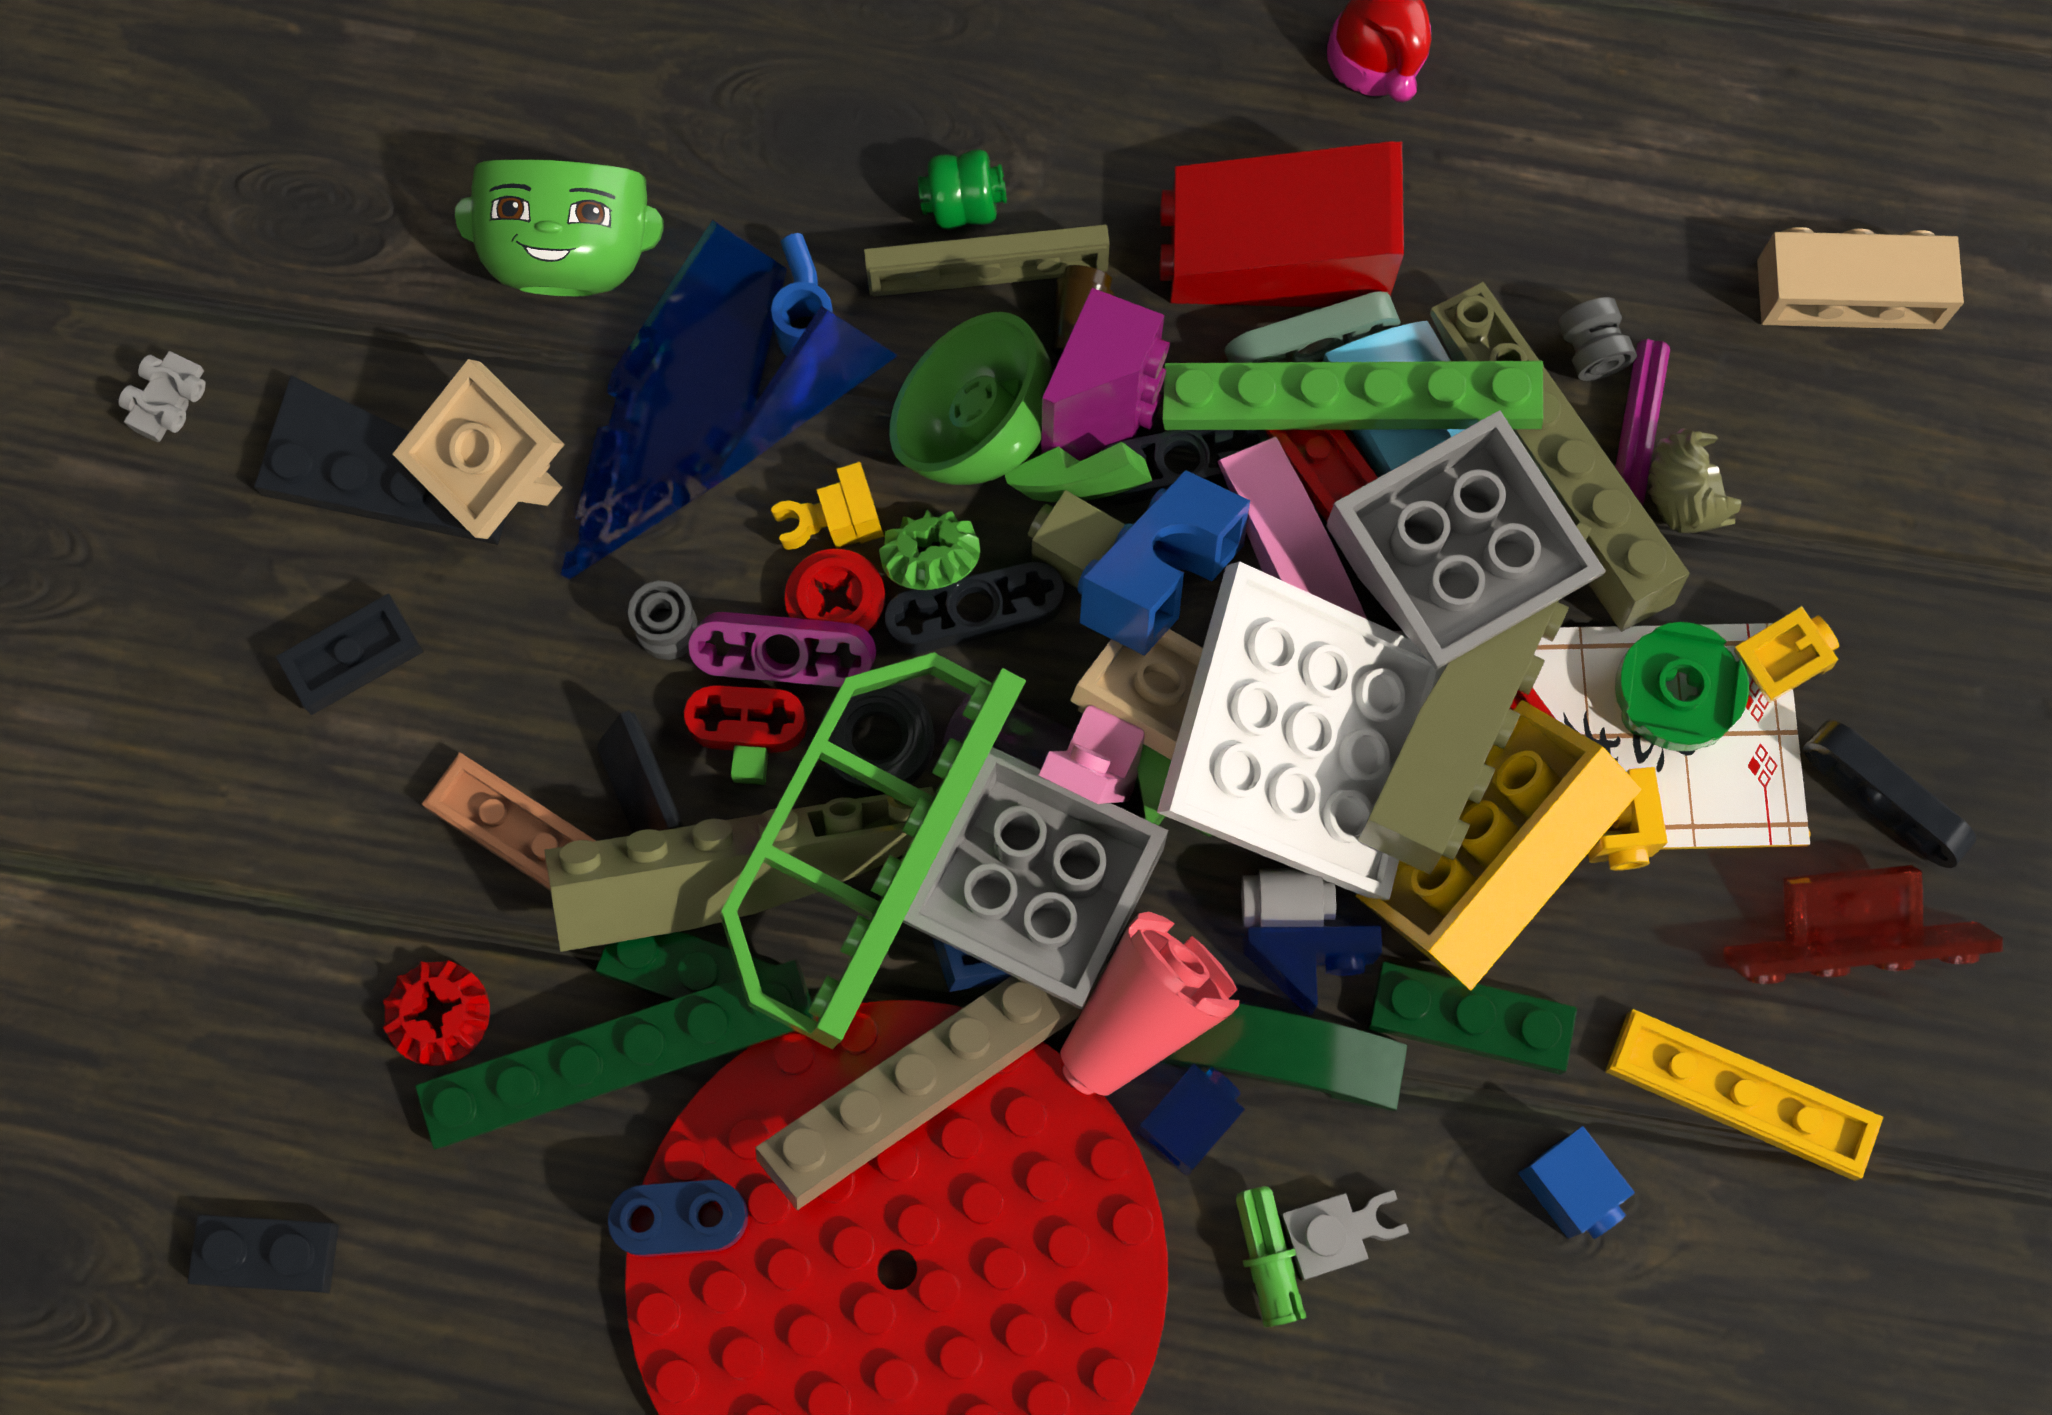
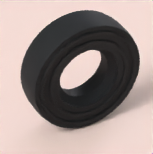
M894 684L852 696L828 741L893 776L912 784L925 771L934 750L935 736L931 716L921 699L908 688L900 684ZM833 701L830 703V705H829L828 708L826 709L825 714H824V716H823V718H822L821 724H822V722H823V720H824V718H825L827 712L829 711V709H830V707H831ZM883 715L891 718L898 724L902 731V741L900 747L892 756L883 760H869L862 757L855 750L852 744L853 731L858 723L866 717ZM825 763L832 775L844 786L866 795L885 794Z

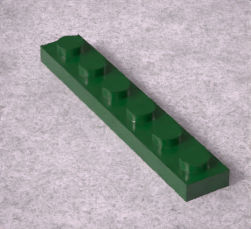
M792 960L756 972L763 994L817 1021L816 1016L808 1013L812 1002L799 960ZM740 978L415 1085L433 1149L435 1150L796 1030L748 1006Z

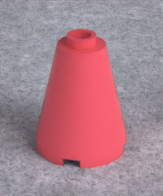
M1152 912L1139 913L1129 924L1061 1048L1060 1054L1065 1064L1062 1068L1064 1076L1072 1086L1086 1095H1090L1093 1092L1103 1096L1112 1094L1228 1018L1239 1006L1240 1000H1229L1237 991V988L1222 964L1192 935L1182 944L1167 933L1175 923L1163 916Z

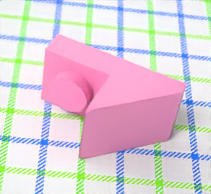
M1088 706L1082 715L1067 751H1049L1039 776L1096 804L1128 802L1135 787L1137 767L1140 763L1145 739L1144 731L1097 707Z

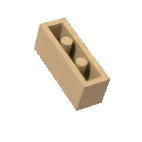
M1795 227L1782 232H1774L1757 259L1761 325L1943 329L1964 303L1958 236H1935L1934 233L1926 230L1911 231L1902 235L1874 234L1873 231L1868 229H1852L1843 233H1814L1809 228Z

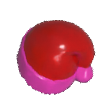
M1350 0L1336 19L1327 45L1328 63L1335 77L1341 83H1344L1346 87L1368 96L1389 95L1394 101L1402 103L1411 100L1417 92L1415 77L1429 55L1432 40L1431 25L1423 0Z

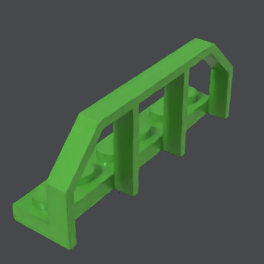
M935 652L845 679L720 913L748 1006L831 1049L842 1041L1026 682L1025 679L1002 668L991 683ZM928 674L971 695L962 716L971 720L972 723L961 743L950 737L932 771L933 774L942 778L934 796L828 741L852 696ZM818 759L913 808L902 829L903 833L912 837L903 857L899 860L889 855L872 886L871 891L882 896L880 901L772 846ZM763 863L870 918L869 920L861 915L857 916L840 948V952L850 956L840 979L836 980L827 975L808 1010V1013L819 1018L818 1021L762 993L737 911Z

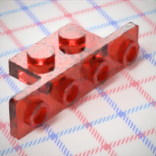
M1913 865L1783 878L1786 940L1726 946L1723 948L1724 961L1742 977H1745L1747 981L1759 984H1773L1784 981L1788 973L1807 971L1821 977H1841L1850 974L1851 967L1874 965L1883 970L1900 971L1914 968L1916 960L1938 958L1942 962L1951 964L1974 963L1980 960V954L2002 952L2003 937L1979 922L1923 926L1922 871Z

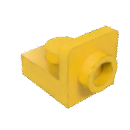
M1801 606L1735 646L1734 652L1741 659L1747 672L1768 703H1771L1820 673L1822 675L1831 670L1838 661L1833 650L1839 647V643L1833 631L1821 616L1817 615L1810 619Z
M1655 767L1635 768L1627 771L1642 790L1612 824L1615 829H1621L1622 834L1602 836L1588 853L1590 863L1609 861L1611 870H1630L1644 867L1650 864L1649 857H1653L1668 843Z

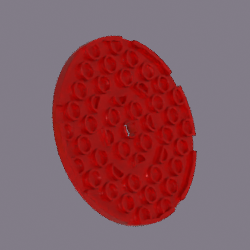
M883 1000L861 1003L842 1041L833 1049L798 1031L750 1046L720 1069L697 1092L680 1113L659 1146L643 1181V1185L719 1180L736 1189L745 1200L748 1209V1223L745 1232L733 1246L725 1250L651 1257L636 1256L627 1252L625 1291L628 1325L639 1370L658 1414L1131 1415L1143 1393L1154 1365L1164 1327L1168 1294V1251L1163 1216L1153 1180L1140 1149L1122 1118L1105 1096L1095 1092L1086 1095L1072 1086L1063 1074L1062 1068L1065 1064L1061 1054L1048 1044L1041 1042L799 1210H796L756 1160L755 1147L963 1008L955 1005L919 1000ZM717 1202L705 1204L699 1213L700 1223L704 1227L716 1226L723 1217V1209ZM642 1207L634 1212L631 1226L635 1232L642 1233L651 1228L654 1222L652 1210L648 1207ZM894 1250L909 1253L917 1264V1274L911 1285L901 1290L887 1288L878 1277V1268L881 1260L885 1255Z

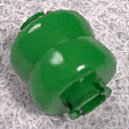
M981 149L970 150L959 156L939 154L932 157L928 162V176H918L920 199H923V202H921L923 214L927 215V213L934 212L938 227L944 230L955 229L966 223L975 225L992 223L997 216L996 203H1007L1002 164L991 167L987 152Z

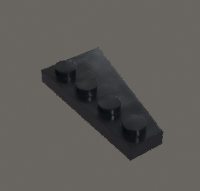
M292 375L290 376L254 486L261 496L495 545L499 544L506 521L505 517L488 539L475 538L393 455L394 451L410 433L409 431Z

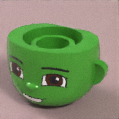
M555 160L483 161L474 167L472 196L461 199L455 207L457 228L462 237L474 243L479 259L488 272L505 286L541 295L589 296L613 290L633 272L641 252L655 248L663 232V218L655 208L647 206L645 177L633 170L608 165Z

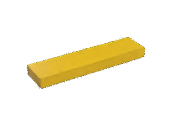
M1635 1009L1630 1010L1626 1015L1605 1070L1610 1075L1854 1181L1863 1178L1883 1117Z

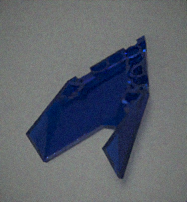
M712 220L612 371L607 393L616 399L610 423L606 427H598L575 515V518L581 521L579 543L573 551L566 552L560 575L568 579L573 578L726 480L898 355L821 306L756 402L774 325L771 307L774 297L783 287L787 268Z

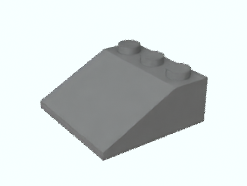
M1500 410L1336 501L1333 504L1326 525L1361 582L1436 670L1597 579L1606 572Z
M992 747L902 923L1082 1010L1164 850L1168 830L1112 803L1096 804L1039 776L1040 769Z

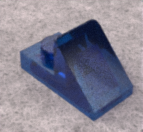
M1381 926L1248 927L1243 938V953L1302 1011L1311 1016L1318 1005L1316 965H1325V972L1330 975H1356L1364 973L1365 965H1373L1382 953Z

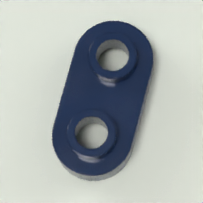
M719 1180L634 1186L622 1192L615 1199L608 1216L609 1232L614 1242L624 1251L641 1257L722 1251L733 1246L742 1237L748 1223V1209L741 1194L731 1185ZM709 1202H717L723 1209L722 1220L714 1227H704L699 1220L701 1208ZM648 1207L654 1214L653 1225L649 1230L637 1233L631 1226V1217L637 1209Z

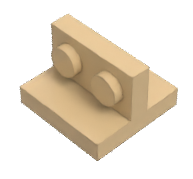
M471 359L465 362L393 453L475 538L488 539L517 502L548 506L563 488L546 471L550 468L549 463L565 444L481 362Z
M1170 629L1145 656L1111 639L1077 684L1071 702L1079 706L1078 711L1084 713L1088 706H1094L1141 728L1145 734L1143 744L1172 760L1203 648Z

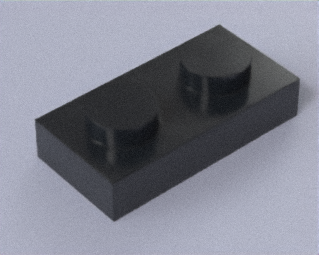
M388 593L282 652L276 658L302 705L313 715L424 651L397 604Z
M198 1215L187 1284L330 1294L339 1225L324 1222Z

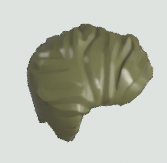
M1683 428L1676 434H1669L1667 438L1661 439L1657 444L1656 459L1652 462L1649 470L1648 485L1650 489L1648 493L1656 504L1658 514L1662 516L1669 529L1678 533H1698L1735 524L1736 517L1734 514L1739 512L1741 500L1725 495L1719 468L1710 463L1709 454L1703 448L1718 440V437L1714 434Z

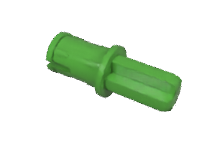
M1262 1186L1241 1191L1237 1194L1236 1203L1250 1258L1242 1260L1244 1267H1250L1259 1299L1263 1327L1282 1325L1306 1318L1291 1259L1292 1256L1296 1255L1295 1248H1286L1272 1190L1269 1187Z

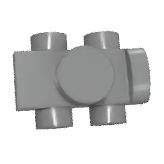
M171 351L168 352L163 361L152 355L144 357L139 365L138 374L150 382L144 391L129 385L121 392L119 406L130 411L124 423L133 431L156 442L161 441L167 429L174 433L178 432L185 423V411L188 408L189 400L192 402L198 401L205 391L206 383L200 379L204 372L203 368Z

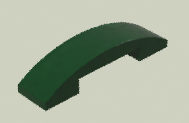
M1239 1003L1238 1008L1228 1018L1160 1062L1200 1071L1202 1067L1329 1093L1330 1098L1396 1111L1408 1045L1372 1033L1318 1019Z

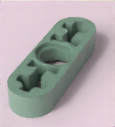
M1373 292L1248 331L1228 343L1224 351L1229 363L1316 362L1324 359L1325 353L1366 336L1398 327L1401 321L1389 293Z

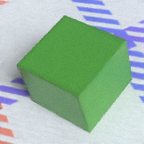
M734 746L731 770L733 782L765 785L769 755L767 749L762 747Z

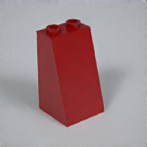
M1389 141L1175 166L1173 190L1162 189L1160 226H1172L1171 244H1161L1160 281H1171V303L1327 307L1373 292H1387L1391 296L1404 256L1402 142Z

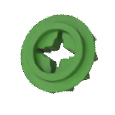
M927 509L923 518L913 520L903 517L900 529L885 531V545L879 549L883 570L892 581L906 588L932 590L949 586L968 575L978 562L980 543L979 538L975 535L971 521H958L953 511L947 512L939 518L934 517ZM933 542H940V547L930 545ZM918 546L929 547L925 552L919 554Z

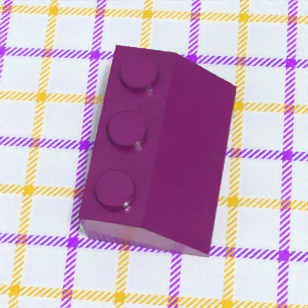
M1095 288L1091 289L1042 398L1041 454L1059 446L1077 460L1082 461L1099 453L1109 444L1135 439L1140 426L1151 429L1163 395L1159 394L1166 375V369L1162 367L1170 346V342L1161 339L1164 322L1163 314Z

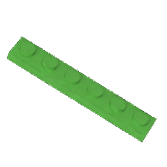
M1543 361L1165 363L1166 375L1164 378L1163 424L1165 430L1467 429L1499 410L1512 429H1542Z

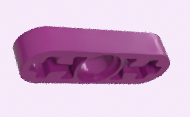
M731 612L709 614L699 623L689 640L691 659L699 669L711 675L841 687L847 677L870 671L876 656L873 638L864 628L856 624ZM715 631L723 632V638L726 643L744 645L750 633L756 634L751 650L752 660L746 658L750 647L733 646L725 656L717 655L716 645L706 643V641L711 639ZM777 634L789 636L799 647V659L791 664H780L774 661L767 653L766 640ZM812 638L819 639L816 652L833 653L840 642L850 644L851 654L861 656L855 658L850 668L841 666L840 657L832 654H820L815 663L816 666L809 665L814 648Z

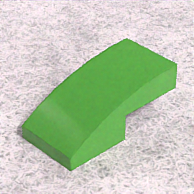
M1123 442L1082 461L1077 460L1058 446L1005 474L1007 484L1032 500L1058 502L1065 490L1087 501L1112 496L1152 481L1145 459Z

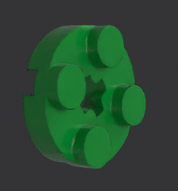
M1667 623L1655 628L1653 632L1642 636L1627 651L1619 664L1615 678V694L1617 703L1622 711L1621 720L1625 728L1632 734L1642 736L1646 741L1664 749L1693 751L1702 747H1709L1714 745L1741 718L1745 711L1749 696L1747 670L1741 659L1736 662L1732 652L1724 646L1727 641L1717 632L1694 623ZM1677 672L1687 674V684L1697 687V695H1689L1685 701L1674 698L1673 692L1667 689L1666 682L1672 681Z

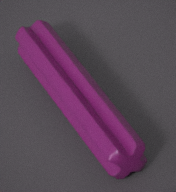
M1650 339L1641 340L1637 344L1635 351L1637 357L1633 363L1615 468L1642 506L1645 500L1670 354V347L1666 342Z

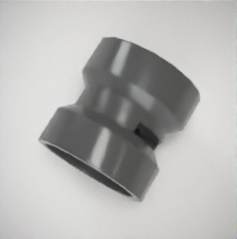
M1603 297L1586 301L1565 312L1557 322L1564 341L1572 344L1575 350L1572 362L1580 380L1591 381L1608 377L1628 367L1637 357L1630 337L1622 334L1619 324L1622 316L1614 298Z
M658 580L650 582L639 588L629 602L628 617L630 624L637 635L640 645L648 654L657 659L672 660L682 657L689 652L690 637L699 624L691 601L680 586L669 581ZM660 609H669L670 611H661V612H659L658 610H660Z

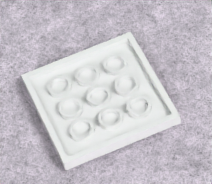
M1240 561L1227 565L1157 813L1305 873L1323 877L1325 881L1335 883L1337 886L1367 898L1389 900L1399 860L1358 841L1422 705L1448 664L1436 670L1409 638Z

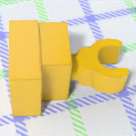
M861 462L838 468L839 483L816 489L820 503H804L800 505L798 502L788 500L781 501L771 508L776 521H783L787 518H796L800 521L794 531L780 535L779 539L784 549H797L805 545L811 535L818 533L821 528L827 526L836 549L884 537Z

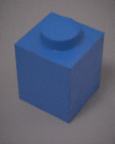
M1584 1126L1566 1135L1518 1172V1175L1568 1239L1580 1235L1586 1230L1593 1239L1607 1232L1626 1216L1619 1205L1635 1193Z

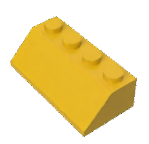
M1523 700L1514 709V711L1520 713V717L1505 748L1502 749L1492 745L1485 764L1495 768V772L1480 803L1477 804L1467 800L1459 819L1469 823L1470 826L1454 860L1442 855L1430 875L1399 860L1389 900L1367 898L1356 894V897L1470 991L1642 790L1603 746Z

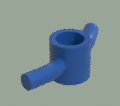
M800 233L790 234L781 240V246L794 283H790L780 289L774 297L771 307L778 345L782 352L791 359V366L775 404L780 409L790 413L798 412L813 377L815 362L830 353L835 346L837 338L831 299L825 290L818 286L817 271L804 236ZM808 316L819 320L809 328L798 329L791 327V323L801 317Z

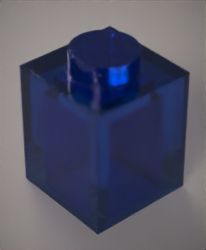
M1193 1064L1141 1123L1138 1133L1188 1177L1244 1112L1245 1109L1235 1101L1241 1093L1228 1078L1211 1067L1204 1073Z

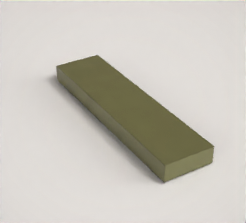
M1107 225L871 248L864 249L869 293L870 296L873 295L875 297L1061 278L1064 276L1065 268L1069 265H1083L1106 272L1108 271L1110 243Z

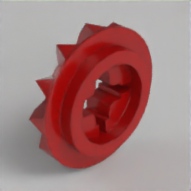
M826 549L808 556L795 567L786 584L785 605L789 618L852 623L864 628L868 632L870 629L877 627L879 617L886 605L885 588L878 570L862 555L845 549ZM848 584L849 588L847 589L846 597L854 612L848 608L844 610L836 606L830 613L826 612L823 616L822 611L826 604L824 597L819 593V589L816 586L822 590L827 589L835 593L841 586L845 587Z
M449 960L445 962L421 961L418 967L404 975L397 976L396 985L390 995L383 1000L385 1007V1024L383 1029L396 1051L415 1063L427 1066L450 1064L468 1055L483 1038L490 1018L489 998L481 981L465 967ZM428 989L442 1003L452 1002L456 1005L452 1007L451 1011L442 1015L443 1026L440 1028L443 1037L441 1038L439 1032L427 1020H410L418 1017V1013L428 1008L427 998L430 997Z

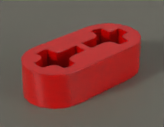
M732 686L703 687L693 693L684 709L685 723L694 740L703 747L711 749L734 750V746L766 748L767 752H785L798 746L805 737L807 730L806 714L801 702L789 691L781 689ZM713 704H721L725 715L741 717V721L722 720L718 724L717 731H708L704 720L698 717L699 715L709 714ZM782 707L785 708L787 718L794 720V723L783 724L781 734L773 735L767 723L751 721V718H771L774 714V708Z

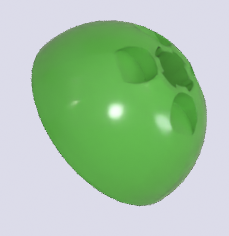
M992 312L973 317L959 324L937 340L913 367L896 398L891 414L889 433L891 447L896 458L907 468L927 479L952 485H972L994 480L1023 463L1041 442L1042 398L1053 375L1049 356L1034 330L1023 319L1014 314Z

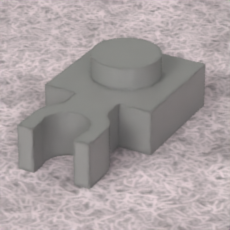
M1395 1190L1373 1197L1365 1204L1362 1210L1352 1212L1347 1194L1345 1193L1281 1214L1280 1218L1290 1248H1295L1296 1255L1293 1257L1301 1280L1304 1281L1369 1259L1362 1241L1363 1239L1370 1237L1379 1241H1387L1408 1234L1409 1230L1406 1224L1397 1226L1394 1229H1386L1379 1225L1376 1220V1211L1380 1205L1397 1200Z

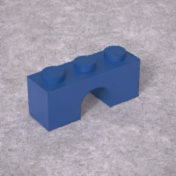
M1185 470L1168 489L1162 488L1154 495L1148 510L1134 525L1128 523L1121 529L1114 542V546L1100 560L1094 559L1085 567L1078 583V593L1082 595L1080 624L1145 656L1179 619L1184 572L1180 570L1190 571L1213 581L1244 547L1250 500Z

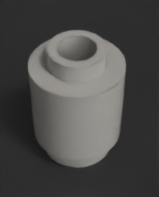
M1260 868L1257 875H1242L1241 907L1243 927H1258L1260 934L1323 933L1324 920H1335L1336 918L1335 883L1323 881V877L1308 874L1295 868Z

